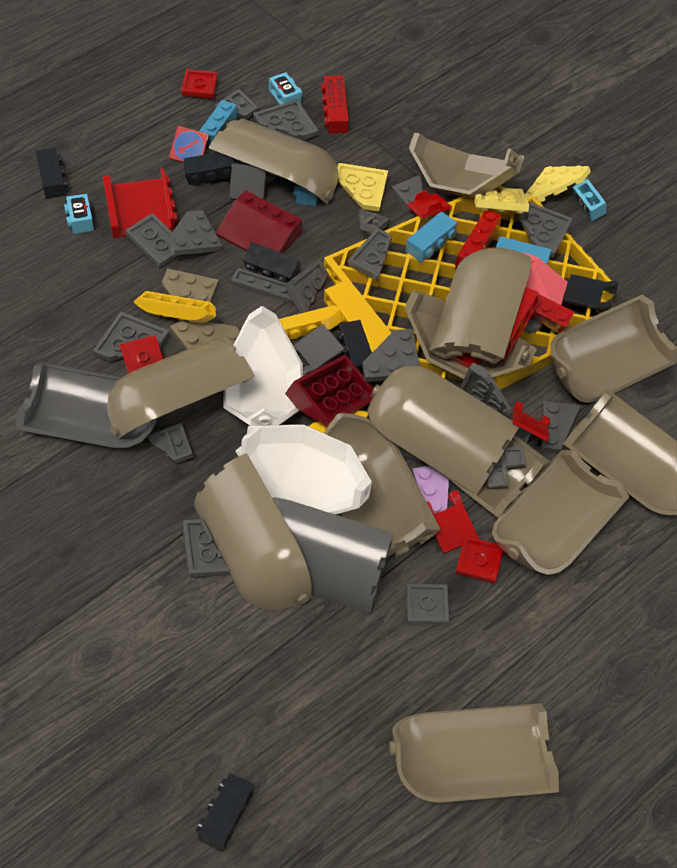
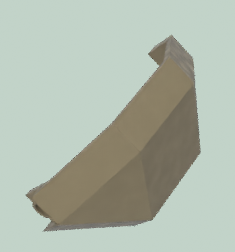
M415 132L409 147L430 187L438 192L475 199L477 194L486 195V192L492 191L518 174L524 156L518 155L512 149L507 150L505 160L468 154L428 140L420 133Z
M412 291L405 310L426 360L464 379L469 368L450 358L443 359L429 352L446 301L420 291ZM519 337L505 362L500 360L493 364L482 360L479 365L484 367L493 378L529 366L537 348Z

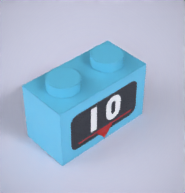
M286 72L269 78V91L279 104L296 99L301 104L302 91Z
M588 179L573 187L574 199L591 221L606 214V202Z
M87 194L66 197L67 204H64L66 215H70L67 217L68 227H72L73 234L94 231Z

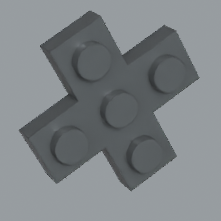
M523 445L506 447L497 464L492 462L495 466L487 478L488 489L508 487L506 468L525 466Z

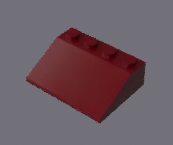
M245 190L233 203L216 231V235L244 251H247L250 243L254 242L284 254L302 234V219Z
M345 354L296 379L285 394L297 409L328 427L336 415L340 413L353 414L369 405L374 397L371 394L374 389L369 382H365L364 376Z

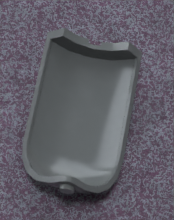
M39 362L34 365L29 387L32 394L30 398H25L23 405L17 411L16 429L107 447L128 448L142 442L153 430L158 418L134 429L119 439L111 431V423L106 407L108 394L115 382L122 378L121 376Z
M277 497L272 498L303 554L311 579V595L370 614L381 580L379 578L381 574L379 568H384L392 545L393 533L291 500Z

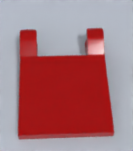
M516 400L512 408L513 424L548 441L550 418L543 415L541 421L521 411L523 404Z
M457 490L452 491L448 495L453 507L436 514L433 512L431 503L427 501L440 527V530L434 536L443 554L461 547L464 536L479 539Z

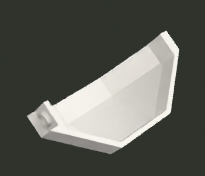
M261 306L248 315L234 343L236 347L235 352L239 357L244 356L255 377L243 384L239 383L224 390V409L250 426L279 425L299 411L285 393L293 381L303 376V363L276 314Z
M248 426L247 435L242 439V446L236 450L238 456L245 453L248 454L272 498L277 497L291 500L335 515L357 509L369 498L372 481L351 445L308 426Z

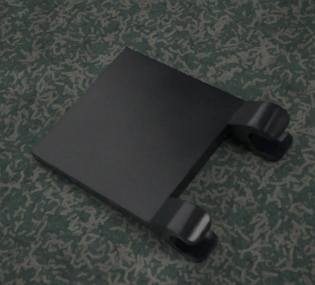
M571 274L562 302L598 310L603 313L611 309L612 306L610 302H600L603 291L606 290L610 294H616L618 282H605Z

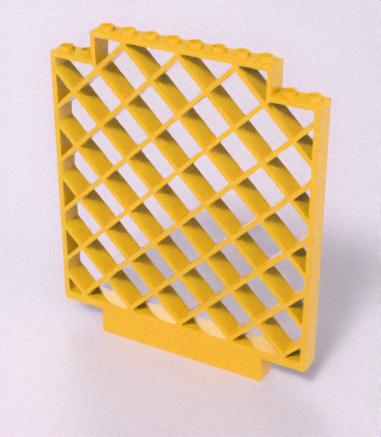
M499 185L493 190H496L498 193L501 192V189L504 187ZM534 196L526 198L528 202L542 206L540 201ZM460 197L448 203L452 206L451 209L443 211L444 214L457 222V233L470 235L477 222L454 218V214L464 211L479 214L481 217L485 210L476 207L475 199ZM492 208L488 209L501 214V219L510 221L508 228L499 227L493 240L498 241L499 236L532 244L526 232L512 229L513 221L521 223L517 217L518 213L513 212V210L500 212ZM438 214L424 219L417 216L385 230V232L392 235L391 242L406 245L409 237ZM566 233L556 253L564 254L563 263L548 260L547 265L563 279H570L571 274L605 282L612 281L568 233ZM365 239L324 258V267L328 276L335 283L334 286L324 290V302L328 307L334 305L339 308L343 319L341 323L361 320L365 331L362 339L373 352L394 330L403 329L393 326L396 316L409 318L405 310L406 303L400 302L402 292L411 294L412 291H420L446 301L450 288L436 285L438 276L453 278L456 270L455 264L442 262L443 255L446 253L457 256L464 242L448 240L441 249L438 248L436 250L440 252L437 261L425 259L422 263L409 253L406 255L388 251L384 264L403 268L401 278L380 273L377 281L355 268L346 266L351 256L366 241ZM570 255L579 266L567 264L568 256ZM408 269L433 274L432 284L406 279ZM352 282L366 285L364 295L360 294ZM372 286L397 291L395 301L369 296ZM604 290L600 302H607L613 298L614 294ZM586 308L585 316L573 314L567 327H572L592 318L590 317L591 309ZM375 311L390 314V319L387 326L382 322V320L375 313ZM550 329V333L540 331L528 333V330H523L520 337L529 344L547 347L546 353L539 357L533 356L530 365L493 377L500 390L552 364L550 344L556 336L554 335V330ZM413 331L418 354L421 345L418 341L415 331ZM418 358L420 367L433 371L444 379L448 378L463 382V378L426 359Z

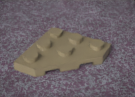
M168 268L162 280V286L169 295L211 303L219 285L218 279Z
M181 320L170 326L171 332L185 350L215 338H222L224 342L229 341L234 345L240 333L236 326L212 322L191 323L188 320Z

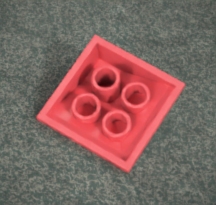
M526 254L531 258V270L526 287L538 291L540 295L561 305L567 281L540 258Z

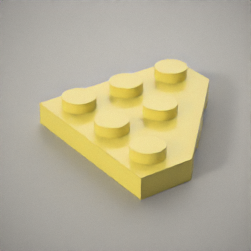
M339 163L337 182L362 209L379 212L388 171Z
M589 166L546 167L530 189H528L525 197L534 196L538 201L542 202L545 200L544 197L552 193L557 195L567 190V186L573 183L578 185L584 182L591 172Z
M502 188L501 192L498 193L496 190L486 192V196H482V194L475 195V205L481 210L492 208L500 212L513 210L515 213L528 212L529 203L522 189Z

